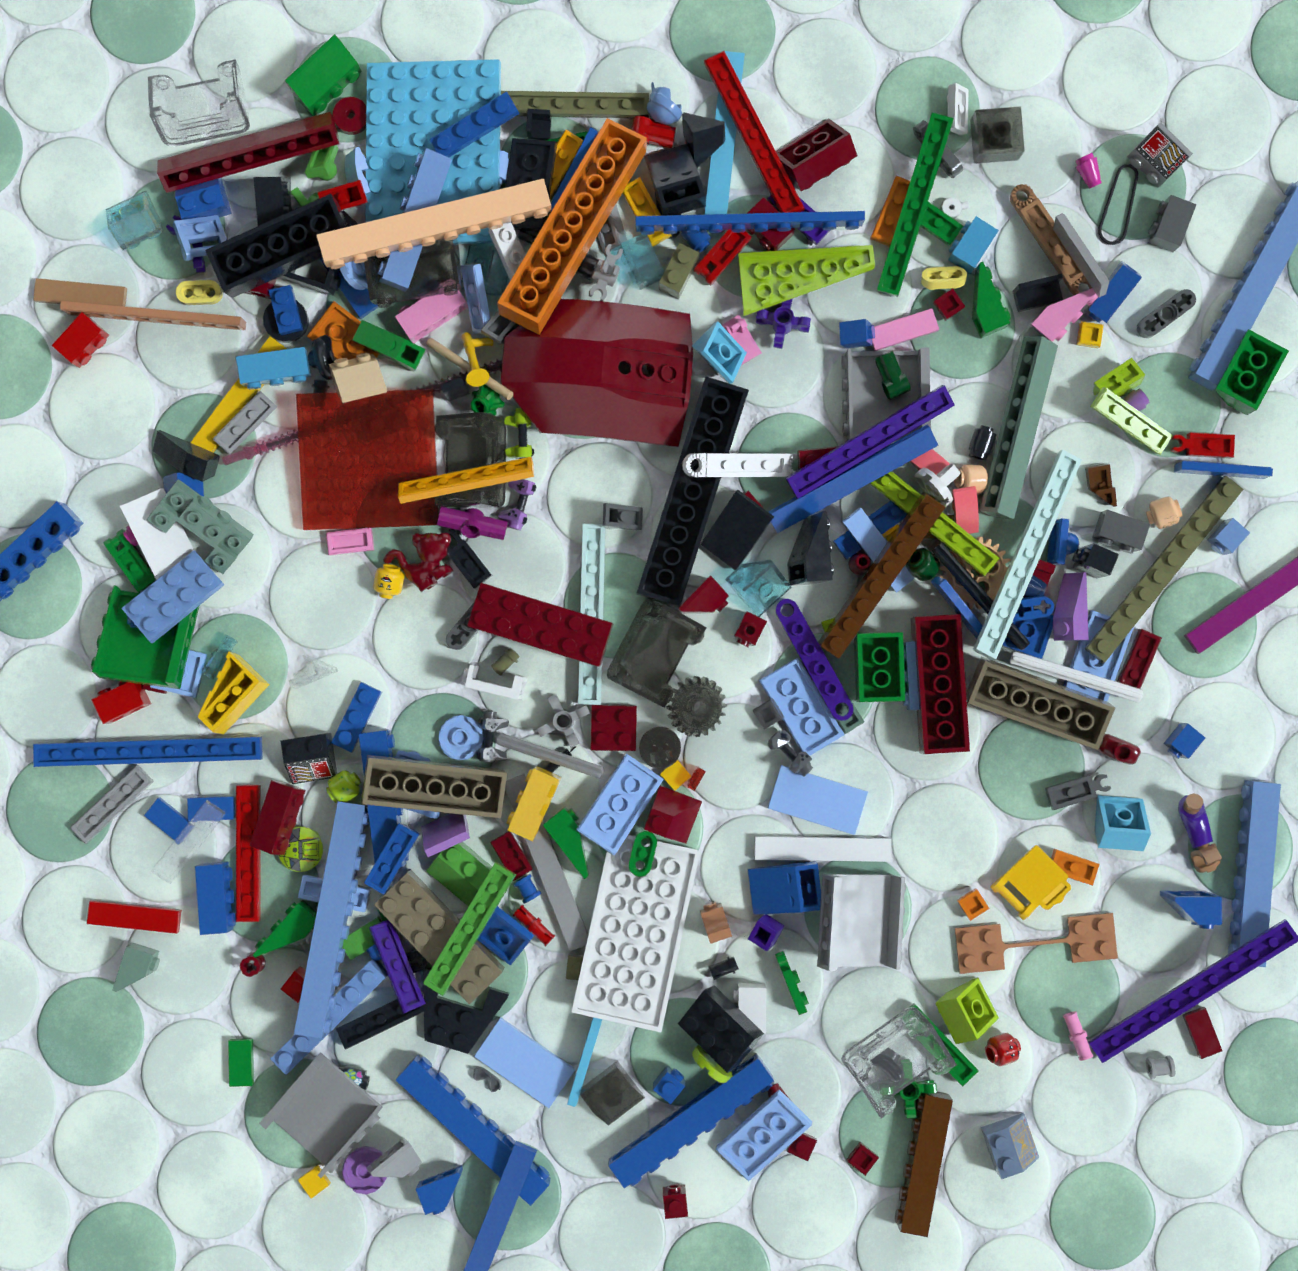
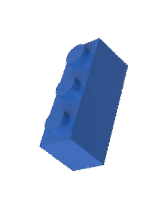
M229 862L205 863L195 866L200 935L230 932L233 930V926L236 925V915L234 912L232 913L234 891L230 889V881L232 880L233 872L232 868L229 867Z

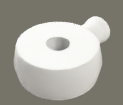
M948 198L941 204V211L953 219L960 215L961 210L969 208L968 201L960 203L956 198Z

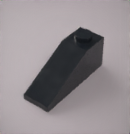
M157 431L152 450L154 453L181 473L201 482L215 476L220 455L164 431Z

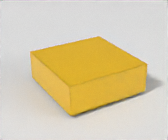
M1081 321L1079 323L1076 345L1100 348L1104 325Z
M677 759L660 773L674 791L692 776Z
M318 1164L298 1179L310 1198H313L331 1184L325 1174L322 1178L318 1176L322 1170Z

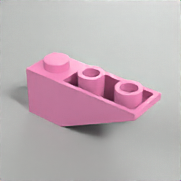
M1093 288L1047 306L1031 323V326L1051 342L1055 339L1059 341L1066 334L1067 330L1065 327L1070 321L1074 324L1083 314L1080 310L1086 304L1090 306L1098 296Z

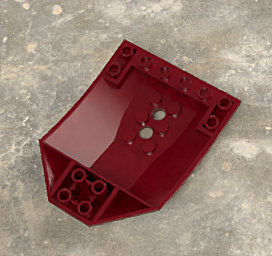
M560 299L540 335L520 325L504 338L500 383L513 392L512 398L540 434L586 436L679 447L690 399L693 364L690 313L604 301ZM624 361L629 364L630 372L628 374H622L619 371L618 365L620 362ZM643 365L651 367L652 374L650 377L643 375L641 370Z

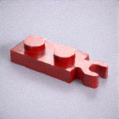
M1190 432L1187 434V439L1182 435H1174L1171 440H1177L1180 444L1179 447L1170 449L1173 453L1186 450V456L1234 458L1235 435Z

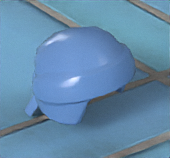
M652 82V93L647 104V111L650 117L663 125L678 122L682 116L681 104L676 105L671 100L669 88H655Z

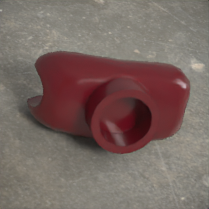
M1110 734L1104 735L1103 742L1098 749L1101 754L1129 765L1135 764L1141 754V750L1137 745Z

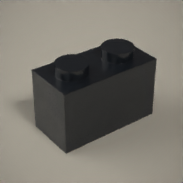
M1093 543L1076 550L1072 559L1075 562L1072 568L1086 572V574L1095 578L1110 576L1119 554Z

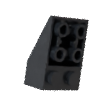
M687 144L644 156L662 216L679 215L706 207V194Z
M826 511L811 515L803 521L787 563L789 586L817 584L833 580L834 566L831 563L830 556L832 544L828 534L830 521Z

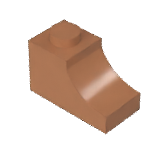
M716 902L704 905V909L700 910L710 944L732 937L722 904L717 905Z

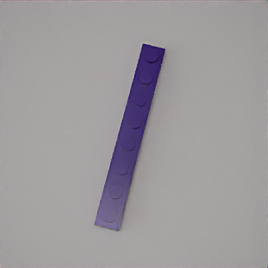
M941 385L785 479L798 499L952 408L955 404L945 385Z

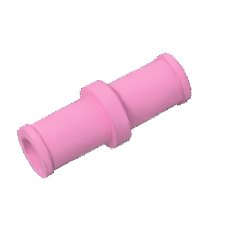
M1073 1011L1064 1014L1063 1018L1070 1033L1068 1037L1070 1041H1073L1079 1060L1083 1061L1092 1058L1093 1054L1086 1039L1088 1035L1081 1026L1077 1012Z

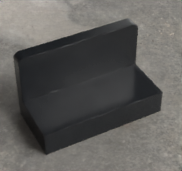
M1058 274L1018 284L1012 291L1017 311L1022 312L1062 301L1063 296L1059 282L1063 279V275Z

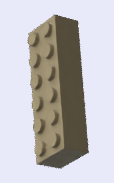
M982 656L966 693L968 704L1096 750L1100 747L1115 711V707L1107 701Z
M367 755L361 802L366 805L501 818L507 772L501 769Z
M412 870L407 872L374 904L432 966H434L460 922ZM477 940L452 981L451 986L470 1004L503 972L505 967Z

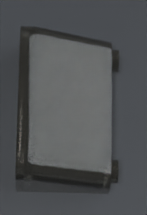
M457 238L450 241H445V239L436 240L435 244L422 247L409 288L405 292L379 282L381 275L377 274L382 261L386 262L387 256L382 258L377 256L368 257L364 265L370 301L378 305L379 308H387L392 303L440 294L447 296L457 294L458 290L462 288L460 249Z
M484 412L436 416L435 432L440 439L446 441V474L506 462V425L501 417ZM506 483L434 497L435 506L502 507L505 502Z
M651 598L646 599L640 606L607 670V678L665 708L673 697L672 687L668 684L688 645L700 643L704 638V632L707 627L664 603Z

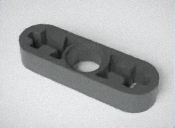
M922 120L913 127V132L921 144L923 143L928 126L925 120ZM946 145L940 167L949 177L955 178L963 171V166Z
M1188 289L1181 290L1138 323V334L1143 338H1151L1195 305L1196 295L1194 292ZM1187 297L1188 301L1179 308L1175 306L1182 298ZM1163 308H1168L1172 312L1171 319L1166 320L1161 316ZM1156 319L1158 323L1151 330L1146 331L1144 329L1146 324L1148 325Z
M474 603L447 634L446 643L450 648L455 650L463 649L479 631L474 628L469 629L465 625L466 618L471 616ZM461 625L465 631L470 632V635L467 637L466 634H463L460 638L462 643L453 645L454 640L451 637L453 635L458 636L462 632L458 629Z

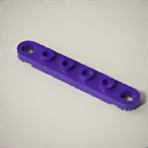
M791 599L781 600L776 606V615L834 719L838 721L849 719L854 711L853 704L795 601ZM786 604L792 606L794 610L793 614L788 617L783 616L780 611L781 607ZM844 703L848 706V713L845 716H840L836 713L835 707L837 704Z

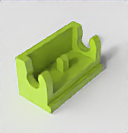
M1130 358L1095 381L1093 394L1097 395L1102 387L1121 398L1141 385L1145 373L1133 358Z

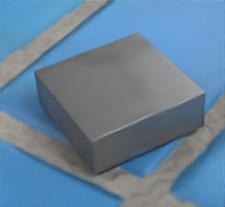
M773 698L753 709L754 714L764 729L784 718L783 713Z

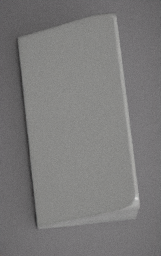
M617 205L614 206L598 234L603 254L608 244L612 245L610 252L629 246Z

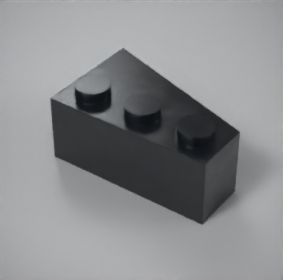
M253 177L258 226L292 211L291 177Z

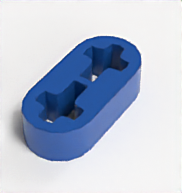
M1041 595L1022 598L1021 606L1029 607L1030 610L1022 611L1020 616L1016 612L1014 619L1029 620L1047 617L1052 614L1054 603L1050 598ZM1043 600L1046 604H1049V607L1045 608V612L1038 608H1033V606L1041 605Z

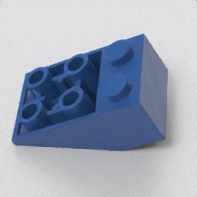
M816 861L748 869L753 915L801 913L820 910L821 885Z

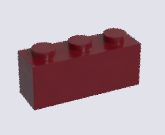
M271 780L250 843L251 847L273 855H285L306 790L286 782Z

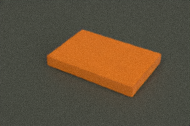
M335 301L332 302L307 335L312 341L320 336L328 335L332 340V349L336 360L340 358L354 359L362 353L373 354L375 358L379 355L352 340L361 321Z

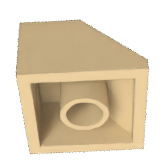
M362 353L354 359L340 358L335 360L333 364H329L334 388L342 403L387 392L378 361L373 354Z

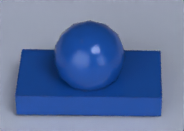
M1061 518L1055 521L1049 535L1048 563L1064 565L1066 555L1078 550L1080 545L1078 537L1068 532L1069 519Z

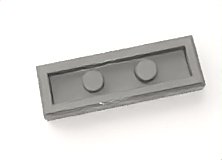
M259 391L218 432L213 440L230 455L277 406Z

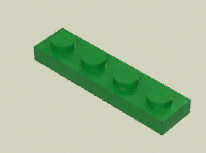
M915 1003L898 1018L962 1087L979 1072Z

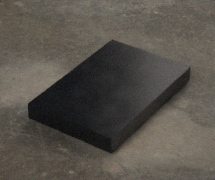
M737 490L701 542V545L737 571L774 516L740 490Z

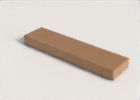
M36 278L33 300L49 304H60L61 301L126 306L127 288L123 286Z

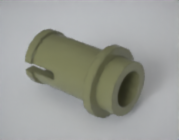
M511 647L508 650L505 649V653L491 665L492 669L500 676L514 662L517 663V659L520 657Z

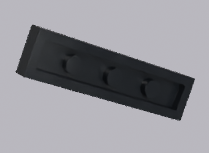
M396 999L336 1028L346 1050L429 1009L424 1004L403 1014Z

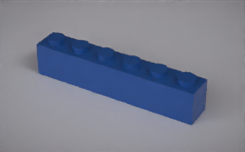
M390 730L359 734L364 775L367 755L396 758V756L393 757L392 748L395 747L394 735L390 734ZM367 805L374 863H376L398 823L401 822L400 815H403V808ZM409 854L407 855L401 867L406 865V861L409 860Z

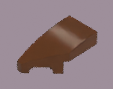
M1110 464L1085 467L1088 490L1109 505L1116 507V489L1112 487Z

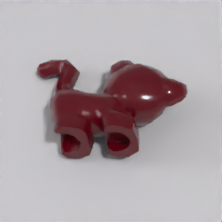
M413 534L412 544L416 547L417 554L421 559L420 563L408 564L403 552L396 549L387 552L383 562L390 564L396 558L399 566L405 573V577L420 592L426 589L429 590L438 583L437 580L441 577L445 578L453 572L450 565H440V561L448 553V546L451 542L450 534Z

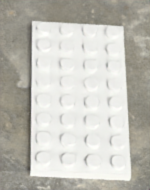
M628 835L615 855L609 852L606 853L572 1013L662 1032L700 850L657 841L650 872L645 876L638 877L629 870V860L636 836ZM646 838L642 839V846L648 847L650 845V840ZM639 860L636 862V868H644L645 864L643 861Z

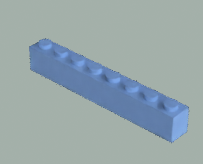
M1245 780V784L1241 789L1243 808L1239 812L1241 830H1239L1237 835L1239 853L1236 855L1235 862L1238 868L1237 876L1234 877L1236 892L1235 898L1232 900L1234 916L1233 921L1230 923L1232 940L1228 946V954L1269 929L1281 784ZM1266 962L1258 967H1266Z

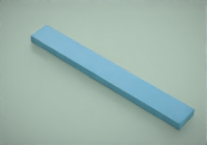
M725 51L740 83H742L745 53ZM719 92L715 120L725 122V142L711 155L704 215L727 214L736 126Z

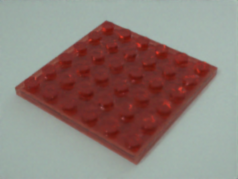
M433 389L393 390L342 403L337 392L296 394L303 530L437 525L439 496L401 504L398 499L399 483L438 475Z

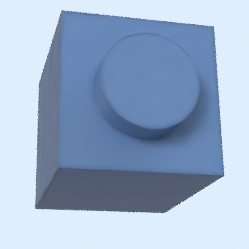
M1234 518L1224 520L1207 541L1212 544L1211 547L1215 552L1223 555L1231 554L1250 532Z

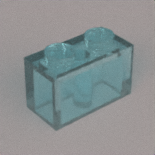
M640 234L621 243V249H623L621 260L624 265L628 264L631 269L628 274L633 285L637 284L641 290L661 280L664 271L647 235Z

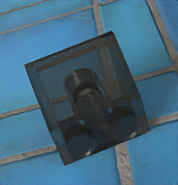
M618 1060L583 1086L580 1096L592 1112L608 1126L645 1098Z

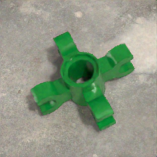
M900 1059V1066H902L904 1071L903 1079L892 1084H879L880 1094H882V1097L900 1095L904 1099V1114L906 1118H916L914 1101L919 1097L920 1093H937V1085L934 1083V1080L916 1082L912 1077V1062H910V1059ZM906 1084H913L912 1091L908 1093L903 1092V1087Z

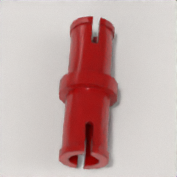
M523 904L513 914L545 947L555 937L541 923L542 920L539 917H534Z

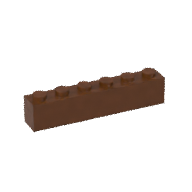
M940 1092L933 1094L921 1093V1096L916 1099L917 1118H913L911 1131L914 1132L913 1139L909 1141L907 1147V1154L910 1156L908 1164L905 1163L903 1169L905 1183L899 1190L900 1209H896L895 1223H897L902 1233L928 1237L953 1099L949 1094Z

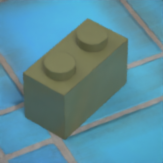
M679 243L659 282V290L679 299L699 260V252Z

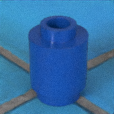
M700 230L699 233L695 234L681 231V236L691 249L703 252L710 246L709 241L711 237L706 230Z

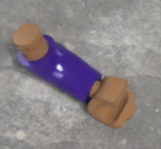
M1195 793L1186 795L1179 801L1178 813L1192 848L1198 847V850L1190 854L1192 863L1199 873L1215 871L1216 867L1221 863L1222 856L1217 850L1215 843L1209 845L1213 838L1203 799Z

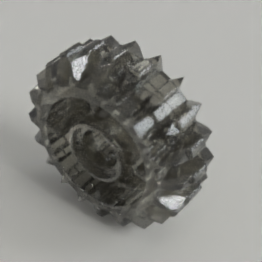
M693 676V679L687 677L685 678V684L677 682L679 689H671L675 694L673 697H667L672 702V704L666 706L668 710L672 711L667 715L669 719H673L671 722L672 726L677 727V731L685 733L689 737L692 735L700 737L701 733L706 736L708 735V729L716 731L715 723L722 724L719 718L720 716H726L722 712V709L727 707L726 703L722 702L726 698L724 694H720L722 688L716 686L717 683L715 681H709V678L704 676L702 678ZM699 702L698 710L694 711V705Z

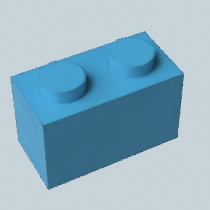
M977 216L972 222L967 221L960 232L964 234L960 241L955 240L948 250L952 253L948 261L971 274L999 230Z

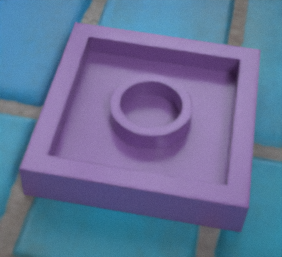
M450 813L421 827L424 851L428 857L470 838L467 818L463 814Z

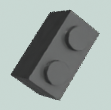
M1170 195L1165 201L1162 200L1156 211V214H1159L1157 221L1152 223L1148 232L1151 235L1148 243L1171 252L1177 250L1182 244L1197 204L1174 195Z
M1107 509L1100 513L1093 538L1098 539V543L1102 545L1112 546L1113 544L1119 546L1120 551L1133 554V552L1142 550L1150 524Z

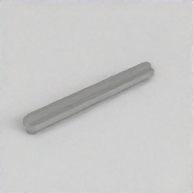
M499 733L496 738V744L596 778H601L604 768L600 765L503 733Z

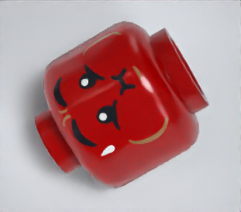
M1002 1033L989 1038L987 1041L985 1054L991 1063L997 1066H1005L1019 1059L1021 1045L1011 1034Z

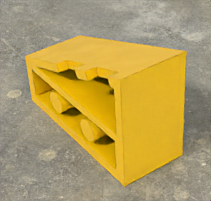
M228 651L227 660L222 670L218 672L216 677L218 679L212 691H209L198 715V718L212 732L225 734L270 685L239 654Z
M538 766L533 768V770H529L525 782H527L525 790H520L516 799V803H518L515 812L511 811L506 823L509 824L508 831L533 842L562 778L561 776Z

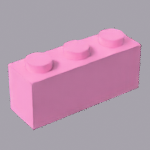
M452 279L448 282L443 281L435 287L436 290L430 294L425 293L421 295L412 306L407 305L398 311V315L395 318L412 343L419 341L468 308L466 300Z

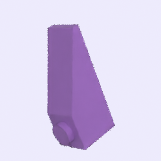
M1086 572L1064 573L1053 616L1054 641L1089 640Z

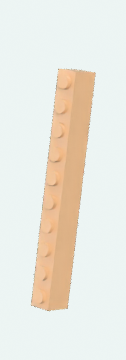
M540 179L317 234V239L326 267L338 269L344 267L345 263L348 262L362 263L367 261L368 257L377 256L382 258L390 255L392 251L406 252L412 250L413 246L416 245L430 246L435 244L436 240L445 239V241H450L458 238L460 234L474 235L479 233L480 229L489 227L490 230L501 228L504 223L512 222V224L524 222L525 218L532 216L536 219L547 216L548 212H551V203L545 181Z

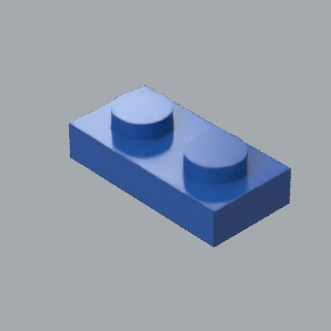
M287 285L269 290L279 334L285 335L302 331L303 327L293 287Z

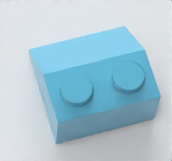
M1097 796L1095 835L1098 848L1133 851L1145 850L1151 836L1143 799Z

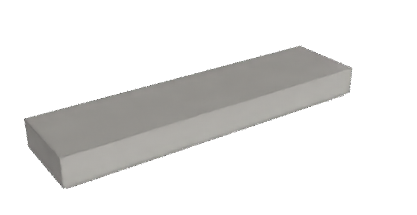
M1065 214L1057 215L1053 230L1097 296L1106 295L1109 285L1108 278Z
M136 765L81 816L70 829L84 844L89 843L154 781L139 765Z

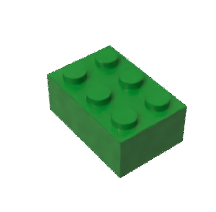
M903 632L856 634L854 637L856 702L905 701Z

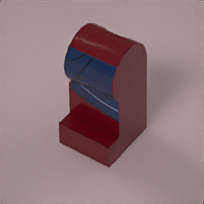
M1039 559L1023 598L1044 596L1056 565Z

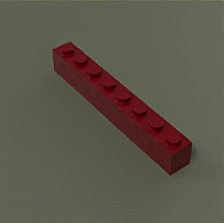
M327 112L158 160L157 174L166 193L338 145V131L331 112Z

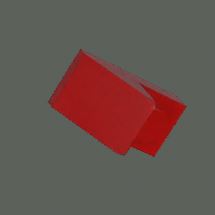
M361 180L317 192L319 198L332 194L338 201L341 210L351 209L368 203Z

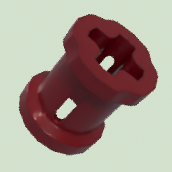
M251 953L247 958H244L240 963L242 974L252 977L261 972L266 965L263 955L254 957V953ZM252 960L254 961V966H256V968L254 969L252 968V964L249 963Z

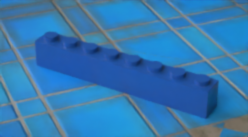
M756 1053L732 1070V1077L726 1083L715 1082L609 1158L608 1166L623 1188L629 1185L632 1187L639 1183L642 1179L641 1176L648 1171L652 1173L657 1170L661 1165L660 1163L666 1158L668 1160L674 1158L679 1153V1149L684 1145H692L698 1139V1135L704 1131L705 1133L710 1132L716 1127V1123L722 1118L726 1120L731 1117L737 1107L748 1105L754 1099L753 1096L758 1092L764 1093L770 1089L774 1078L759 1055Z
M417 1054L398 1075L396 1081L501 1178L515 1140L510 1135H504L498 1130L499 1126L494 1120H488L483 1116V1112L478 1105L469 1103L465 1099V1094L456 1087L454 1089L448 1083L449 1079L443 1073H437L432 1068V1063L426 1057L422 1056L421 1058ZM532 1162L519 1194L530 1206L549 1186L551 1179L549 1172L540 1165L538 1167Z

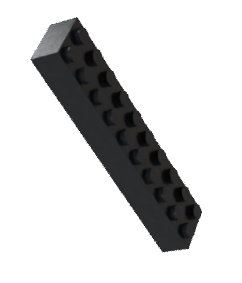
M707 376L705 377L639 583L637 595L678 608L681 606L721 477L688 476L683 470V460L691 453H729L749 392L748 389ZM697 459L692 460L690 469L695 472L699 468V462Z

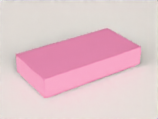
M372 528L326 533L328 555L330 556L374 551Z

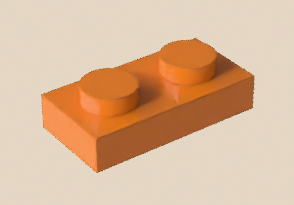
M1054 849L1051 859L1068 875V878L1093 886L1100 864Z

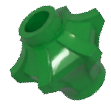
M485 384L479 386L478 391L472 392L471 409L477 415L489 414L495 416L497 414L496 410L504 407L505 402L500 399V394Z

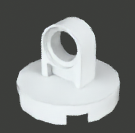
M952 463L937 475L923 467L915 474V477H920L917 483L925 494L932 498H937L940 501L939 503L946 507L953 501L947 486L961 472Z

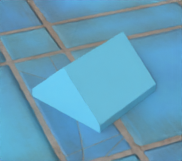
M718 321L692 345L729 384L734 382L747 352Z

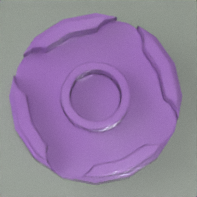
M368 1146L359 1147L352 1151L346 1158L342 1169L346 1185H349L354 1192L359 1194L376 1192L384 1184L387 1177H373L366 1167L383 1155V1153L374 1147Z

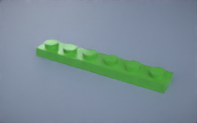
M497 862L494 863L423 984L440 995H445L516 876L515 873Z

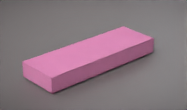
M933 309L874 327L875 338L872 339V346L874 351H878L939 331Z

